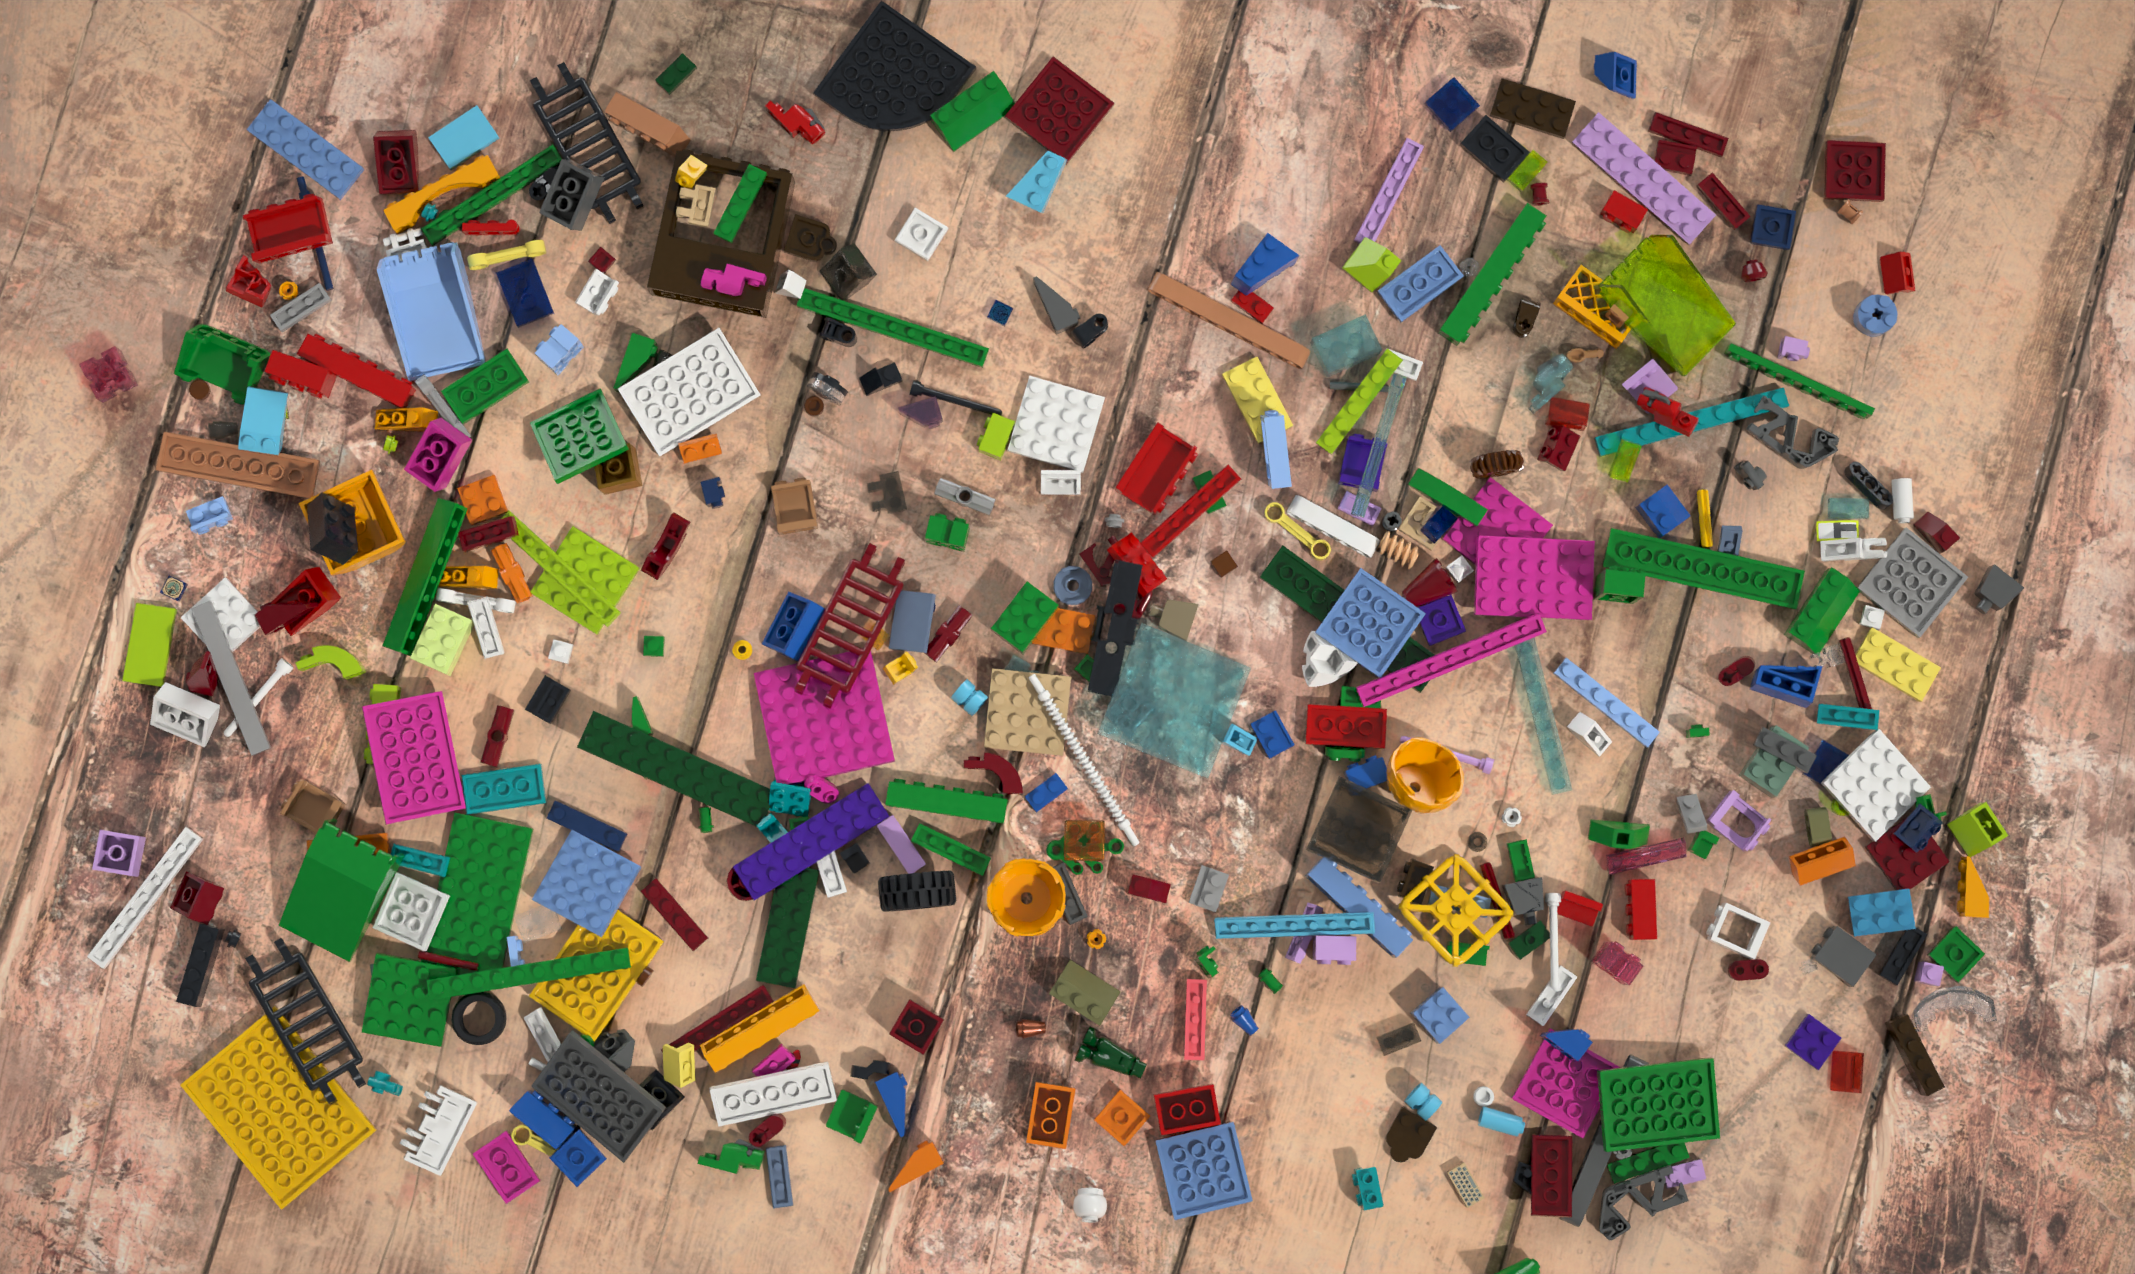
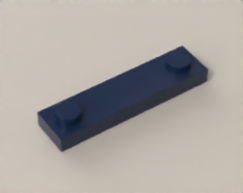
M554 801L546 818L620 852L628 835L558 801Z

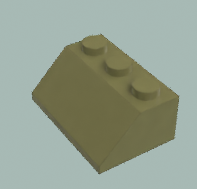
M1069 960L1049 994L1100 1026L1119 996L1120 991Z

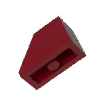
M1926 512L1913 524L1939 554L1947 551L1960 539L1946 522L1930 512Z
M1132 874L1128 895L1167 903L1171 884Z

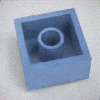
M1439 987L1411 1012V1015L1437 1044L1442 1043L1470 1018L1444 987Z

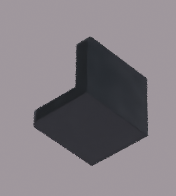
M858 843L840 853L854 874L870 864Z

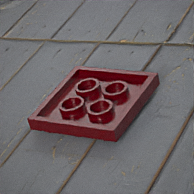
M1827 140L1825 148L1824 199L1883 202L1885 200L1886 143Z
M1908 817L1886 831L1876 842L1872 841L1865 846L1895 890L1912 889L1950 862L1932 836L1923 850L1915 852L1894 834Z

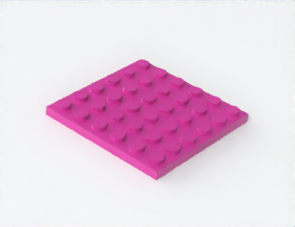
M850 651L831 655L853 667L859 657ZM871 651L850 692L844 693L839 690L831 709L823 706V702L832 687L824 682L810 677L803 694L800 695L795 692L794 688L803 672L797 670V663L754 673L776 783L795 785L804 783L812 775L826 778L895 762ZM819 658L809 660L805 664L845 684L850 674Z

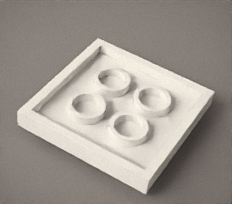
M226 577L192 607L194 608L212 601L232 652L260 628L254 615L258 611ZM190 609L181 619L206 645L193 611Z
M396 872L373 928L422 951H427L450 895Z

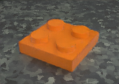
M495 475L457 488L463 506L468 508L466 514L471 526L508 512Z
M1120 1089L1096 1116L1094 1121L1125 1146L1150 1118V1115Z

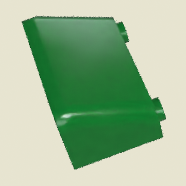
M199 324L186 331L174 374L183 381L191 382L200 378L232 392L231 398L234 399L235 403L245 405L247 387L257 388L271 354L261 347L212 326Z

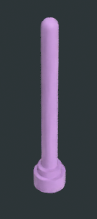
M1402 736L1400 742L1404 743L1411 738ZM1452 751L1459 761L1477 766L1483 773L1490 775L1494 759L1488 757L1486 759H1478Z

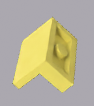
M687 1043L677 1049L668 1044L663 1045L665 1081L679 1088L695 1081L694 1045Z

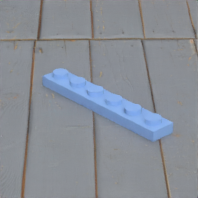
M1565 658L1553 673L1646 748L1649 747L1660 733L1568 658Z

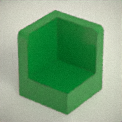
M1706 830L1696 832L1687 851L1706 859L1713 845L1717 844L1719 837Z

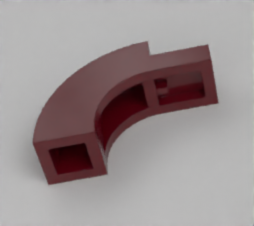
M673 512L657 544L647 555L641 571L658 580L679 551L691 522Z
M984 752V760H980V757L969 756L968 760H964V769L989 770L998 775L1003 784V794H1023L1020 776L1013 765L1006 759L996 754Z

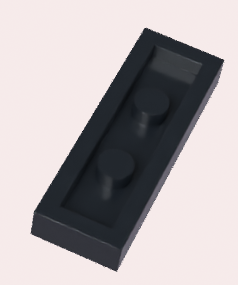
M1918 928L1904 930L1878 975L1898 986L1927 934Z

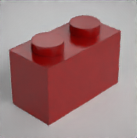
M1614 190L1600 215L1603 216L1602 218L1609 223L1614 222L1619 225L1622 231L1634 233L1648 209Z

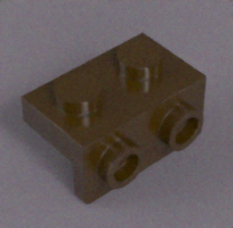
M1410 859V862L1406 861L1403 869L1405 877L1403 881L1400 880L1396 891L1399 892L1398 897L1404 898L1423 881L1422 878L1425 875L1433 872L1434 866L1416 861V859ZM1427 888L1411 902L1422 905Z

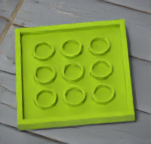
M572 526L556 551L565 562L615 607L640 570L638 566ZM543 571L530 591L531 594L598 635L604 624L548 572Z

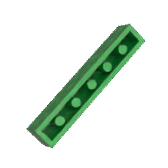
M894 778V782L889 781L886 806L1004 824L1008 799H1004L1002 794L992 793V797L984 796L985 792L973 790L972 794L964 793L965 789L953 787V791L945 790V786L933 784V788L925 787V783L914 781L913 785L905 784L906 780Z

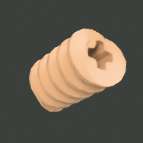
M1389 530L1384 534L1377 549L1381 548L1380 555L1388 552V559L1394 555L1395 563L1401 559L1402 567L1409 563L1408 570L1412 568L1419 555L1418 546L1411 549V542L1404 545L1403 538L1397 542V535L1395 534L1390 538Z

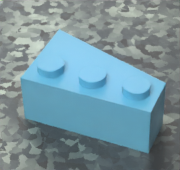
M1047 151L1006 197L1040 213H1044L1067 159Z

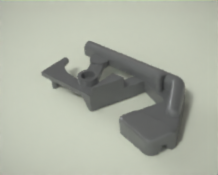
M1766 396L1761 398L1754 412L1765 409L1777 416L1767 424L1757 427L1751 423L1746 428L1748 432L1799 469L1810 467L1838 451L1836 447L1839 442L1838 436L1821 428L1812 431L1809 453L1794 450L1793 445L1798 416L1788 414ZM1785 426V431L1782 434L1785 437L1784 444L1781 445L1769 436L1770 431L1777 427Z
M1671 1165L1609 1186L1603 1190L1599 1230L1608 1240H1614L1631 1228L1630 1223L1613 1206L1628 1192L1652 1217L1659 1211L1689 1201L1682 1182L1679 1183L1677 1193L1663 1201L1662 1195L1664 1184L1666 1183L1665 1176L1673 1174ZM1654 1180V1194L1649 1202L1636 1187Z

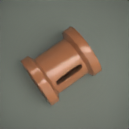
M1848 199L1837 213L1842 214L1853 225L1863 211L1854 207Z

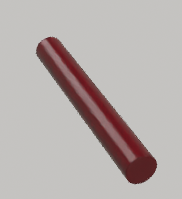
M419 951L418 954L419 959L477 971L479 963L425 951Z

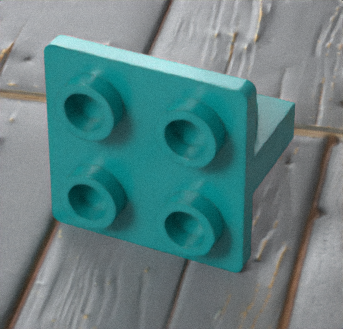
M774 777V781L770 785L769 805L771 806L769 811L802 817L808 816L811 800L810 789L805 788L804 783L795 785L776 783V778Z

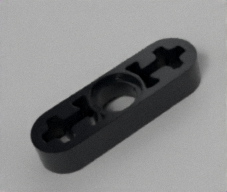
M1852 462L1845 468V476L1878 509L1884 510L1893 503L1892 494L1861 463ZM1865 482L1870 483L1871 486H1872V489H1869V488L1866 486Z

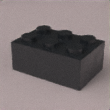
M321 492L307 505L310 550L344 565L358 552L355 509L351 505Z

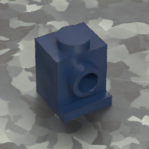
M716 477L701 481L706 505L712 507V509L723 507L722 498L725 497L723 486H719V484H722L721 478Z

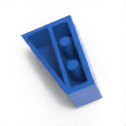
M1267 233L1236 273L1231 285L1247 296L1264 285L1268 280L1281 274L1285 269L1295 265L1300 255Z
M1761 665L1754 671L1750 690L1807 708L1813 703L1823 666L1786 667Z

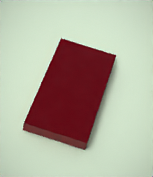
M1532 1135L1531 1216L1572 1218V1136Z

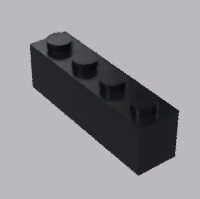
M199 924L176 1002L193 1007H202L225 929Z

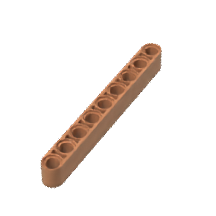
M1156 272L1147 288L1151 294L1298 369L1304 367L1311 353L1305 346L1162 273Z

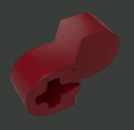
M1742 656L1720 671L1719 682L1724 686H1731L1751 674L1755 668L1754 659L1750 656Z
M779 1113L765 1119L750 1132V1143L755 1147H760L767 1143L786 1126L785 1116Z

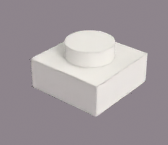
M1865 605L1859 625L1880 630L1885 610Z
M553 639L548 659L569 664L574 645Z

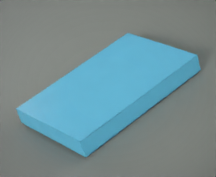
M476 105L428 138L449 169L453 170L498 140L499 136Z

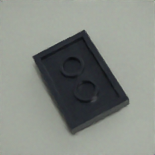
M1487 115L1481 119L1460 143L1462 148L1503 183L1530 154L1525 147Z

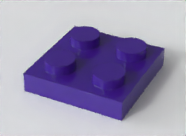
M1452 595L1419 607L1421 611L1426 613L1419 624L1428 646L1466 632Z
M1807 1014L1785 1044V1047L1813 1068L1819 1070L1839 1043L1841 1037L1813 1016Z

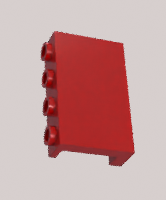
M315 194L304 195L303 199L300 200L289 199L282 205L271 204L266 206L267 209L249 210L248 214L242 215L243 220H246L248 223L254 253H251L252 261L259 264L333 244L323 199Z
M1157 422L1117 484L1115 491L1154 516L1157 512L1161 513L1167 504L1164 502L1168 495L1172 497L1177 489V486H1175L1177 480H1182L1188 472L1185 469L1189 462L1193 464L1197 458L1198 453L1196 451L1198 447L1188 444Z

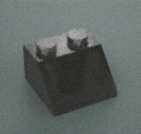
M855 243L841 248L820 270V273L838 298L843 301L867 286L877 275Z

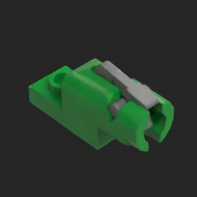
M738 1139L735 1143L731 1142L723 1145L720 1159H716L717 1155L705 1152V1156H699L697 1164L735 1174L739 1172L740 1166H743L742 1168L760 1170L764 1151L762 1148L755 1147L742 1139Z

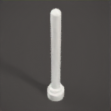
M281 658L277 662L276 671L252 698L255 707L282 675L285 676L293 670L294 667L285 659ZM236 718L225 729L224 735L226 737L231 736L239 727Z
M1546 893L1545 902L1549 906L1551 988L1556 990L1559 988L1557 906L1561 902V894Z

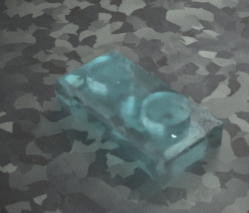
M1829 498L1828 519H1869V499Z

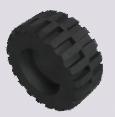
M950 870L880 877L878 880L880 908L883 912L952 906L957 901L955 878Z

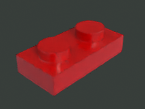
M1238 290L1231 299L1233 304L1261 324L1264 323L1274 309L1273 306L1254 292L1246 296Z

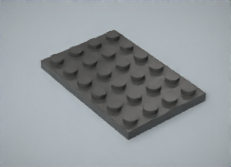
M573 1030L568 1034L532 1084L535 1090L623 1163L630 1157L666 1109L663 1104Z

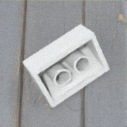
M165 682L154 696L150 725L205 747L218 720L220 705Z

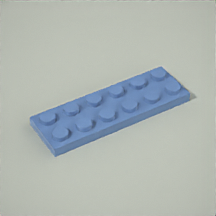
M271 99L247 128L249 133L340 200L365 170Z

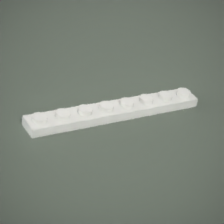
M188 827L184 828L87 956L89 959L103 969L108 966L202 842L203 838Z

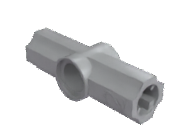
M940 478L934 492L935 495L958 503L962 507H968L989 516L996 499L973 491L969 487H963ZM967 492L971 497L968 501H962L959 498L960 494Z

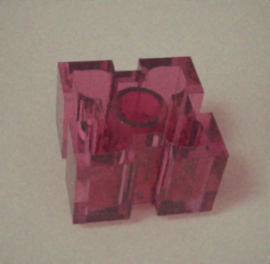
M115 346L102 352L103 358L97 360L92 357L79 364L85 377L94 382L90 384V387L96 399L102 403L116 397L115 391L119 389L126 392L138 386L132 371L124 367L128 363L122 351Z
M1616 941L1604 942L1591 962L1608 973L1620 984L1630 985L1643 968V965L1640 963L1641 959L1633 953L1626 954L1623 951L1625 947Z

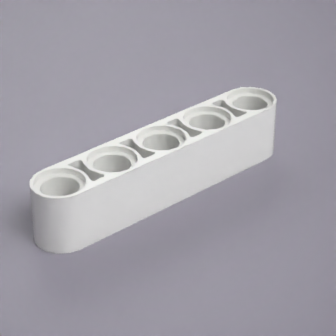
M1295 495L1286 511L1291 517L1367 558H1372L1380 543L1377 537L1299 495Z

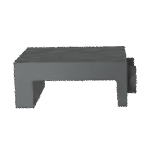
M1829 927L1822 936L1824 937L1823 941L1813 947L1810 959L1817 961L1835 974L1848 987H1854L1876 957V954L1840 927Z

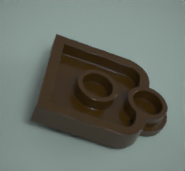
M795 214L784 253L813 262L820 261L824 255L833 254L837 248V243L830 236L829 226Z
M1401 1107L1386 1134V1142L1391 1147L1390 1155L1392 1159L1401 1163L1409 1158L1416 1159L1421 1157L1437 1127Z

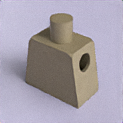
M1167 599L1164 608L1153 604L1149 615L1160 619L1159 629L1186 642L1199 604Z

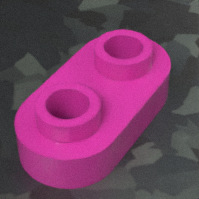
M812 775L804 782V787L810 789V795L823 803H832L839 796L837 787L823 777Z

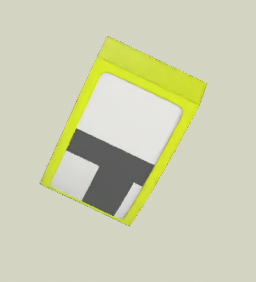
M1817 521V542L1859 538V521Z

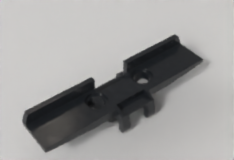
M1115 559L1106 605H1097L1098 613L1093 636H1090L1091 641L1098 643L1088 692L1111 697L1116 695L1126 645L1134 646L1136 624H1139L1140 621L1139 617H1132L1143 565ZM1115 604H1123L1125 612L1123 614L1117 613L1114 610ZM1105 613H1111L1112 617L1107 639L1102 638L1101 632ZM1114 642L1117 650L1114 653H1109L1106 650L1107 643Z

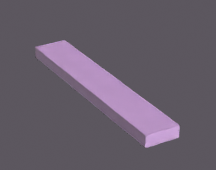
M1406 138L1354 239L1355 242L1360 244L1364 237L1374 242L1376 241L1424 148L1423 145Z

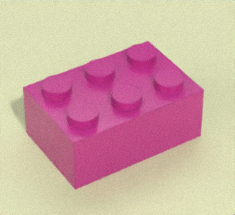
M442 418L430 421L404 470L434 492L442 490L449 484L472 439Z

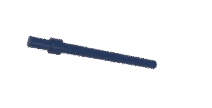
M303 176L296 178L300 190L299 198L303 199L304 195L311 193L307 189L305 178ZM323 247L315 248L326 291L333 290Z

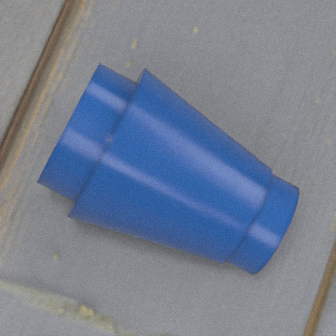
M1243 1005L1237 1007L1230 1014L1232 1021L1248 1033L1249 1036L1259 1029L1249 1010L1244 1008Z

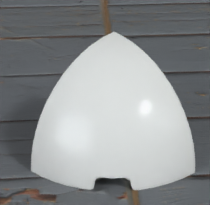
M1311 631L1303 653H1306V665H1302V670L1308 687L1332 683L1350 672L1357 664L1353 659L1315 633L1316 631Z

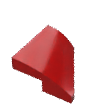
M243 255L226 287V292L262 308L272 285L261 276V272L257 268L254 269L248 262V258Z

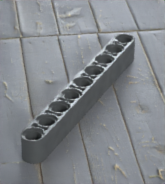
M1630 1054L1623 1067L1649 1065V1062ZM1601 1120L1572 1185V1218L1559 1217V1219L1576 1227H1579L1584 1219L1612 1153L1605 1152L1603 1149Z

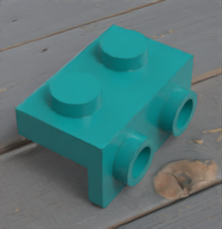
M1376 1167L1354 1169L1355 1174H1352L1353 1185L1358 1188L1359 1194H1356L1357 1205L1361 1206L1364 1211L1383 1207L1384 1204Z

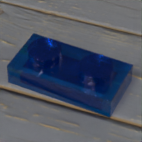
M1442 506L1420 531L1435 544L1458 518Z

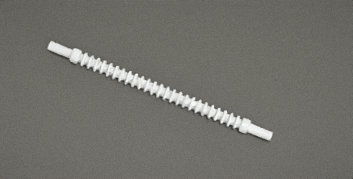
M1036 674L1031 675L1028 678L1039 694L1037 696L1038 699L1044 702L1043 706L1047 707L1046 711L1049 710V716L1052 715V720L1056 721L1055 725L1059 726L1058 730L1062 731L1061 735L1065 736L1064 740L1067 739V745L1070 744V749L1074 750L1073 754L1077 755L1076 759L1080 760L1079 764L1083 765L1082 769L1085 768V774H1089L1088 778L1092 779L1091 783L1095 784L1094 788L1098 789L1097 793L1101 794L1100 798L1103 797V803H1107L1106 807L1110 808L1109 812L1113 813L1112 817L1116 818L1115 822L1118 821L1119 824L1117 826L1120 830L1124 831L1132 846H1136L1140 842L1130 827L1131 823L1128 819L1124 818L1125 814L1122 815V809L1119 810L1116 800L1112 799L1113 795H1110V790L1106 789L1108 786L1103 784L1105 781H1101V776L1097 775L1098 771H1095V766L1091 765L1093 762L1089 761L1090 757L1085 755L1087 752H1083V747L1079 746L1080 742L1076 741L1077 737L1073 736L1074 732L1070 731L1071 727L1068 728V722L1065 723V718L1061 717L1062 713L1058 712L1059 708L1055 707L1056 703L1052 702L1053 698L1050 699L1051 694L1049 691L1044 689Z

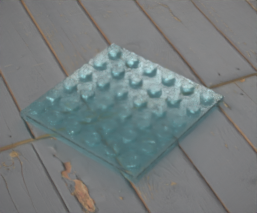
M1141 623L1097 734L1208 778L1251 668Z

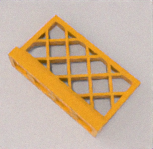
M1580 265L1553 302L1556 307L1615 349L1623 342L1645 311L1583 265ZM1580 272L1588 277V283L1579 284L1578 275ZM1600 285L1603 287L1605 294L1595 295L1594 286ZM1589 286L1591 296L1582 297L1580 287ZM1570 288H1576L1578 297L1572 298L1566 294V291ZM1616 296L1620 300V305L1617 307L1625 314V308H1632L1638 312L1635 317H1629L1625 321L1626 330L1623 334L1616 329V326L1610 320L1604 321L1600 318V311H1608L1612 307L1609 297ZM1606 298L1607 307L1598 308L1596 299ZM1592 299L1594 309L1584 307L1583 300Z

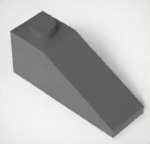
M1037 276L1034 277L1033 283L1056 335L1078 326L1080 316L1077 309H1072L1069 302Z

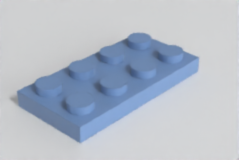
M1440 245L1379 289L1377 293L1398 321L1402 323L1462 279L1464 275Z

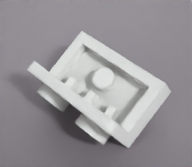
M595 269L575 303L592 314L599 316L608 308L609 304L607 302L610 297H614L617 293L619 282Z

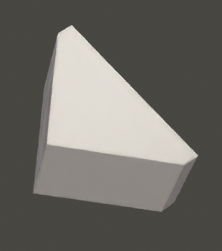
M788 270L780 275L775 293L801 299L807 280Z

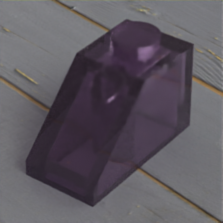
M936 397L898 407L900 415L924 428L929 427V429L939 427L940 423L943 422Z

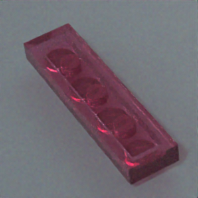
M1682 837L1606 855L1607 871L1611 875L1687 857L1686 842Z

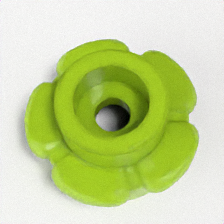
M387 435L383 450L387 451L388 454L396 450L398 440H395V435L393 437Z

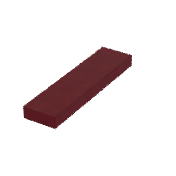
M1657 112L1654 113L1648 129L1650 133L1681 144L1696 146L1698 150L1718 157L1723 156L1729 139Z

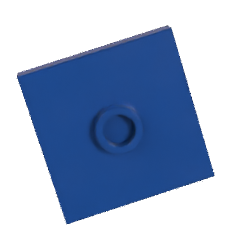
M580 1129L549 1157L576 1187L607 1159Z

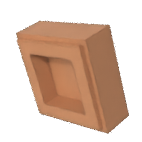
M1615 304L1605 314L1618 328L1629 318Z

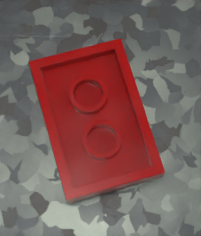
M1132 532L1107 549L1114 560L1143 565L1138 591L1142 597L1167 580L1163 571L1153 561L1150 554L1147 553Z

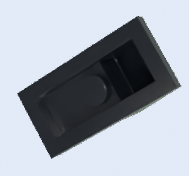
M895 362L880 369L875 367L859 377L866 396L903 382Z

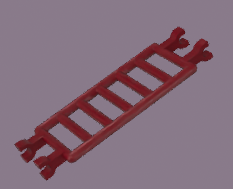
M869 543L861 561L856 559L850 560L796 665L797 670L803 672L794 688L795 692L802 695L810 677L832 686L823 702V706L831 709L839 690L844 693L850 692L904 586L903 582L897 580V577L905 565V560L898 557L890 574L887 575L869 566L877 550V546ZM855 568L894 586L891 595L888 597L851 579L850 577ZM846 585L885 603L881 614L842 596ZM837 602L877 621L872 632L832 613ZM828 620L867 638L863 649L824 631ZM819 637L858 655L859 657L854 667L815 648ZM810 655L850 673L845 684L805 665Z

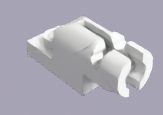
M1851 538L1820 541L1821 561L1823 562L1887 557V551L1870 550L1871 545H1887L1885 538Z

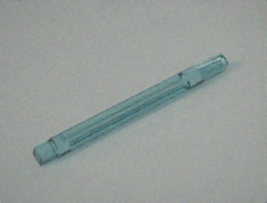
M1393 374L1388 396L1351 512L1352 515L1357 517H1365L1379 465L1407 379L1401 374Z

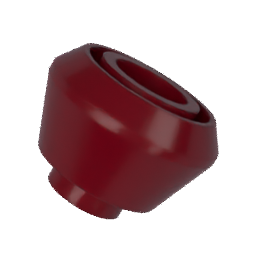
M1757 259L1746 261V265L1742 268L1741 279L1744 282L1762 280L1766 278L1768 272L1762 262H1758Z

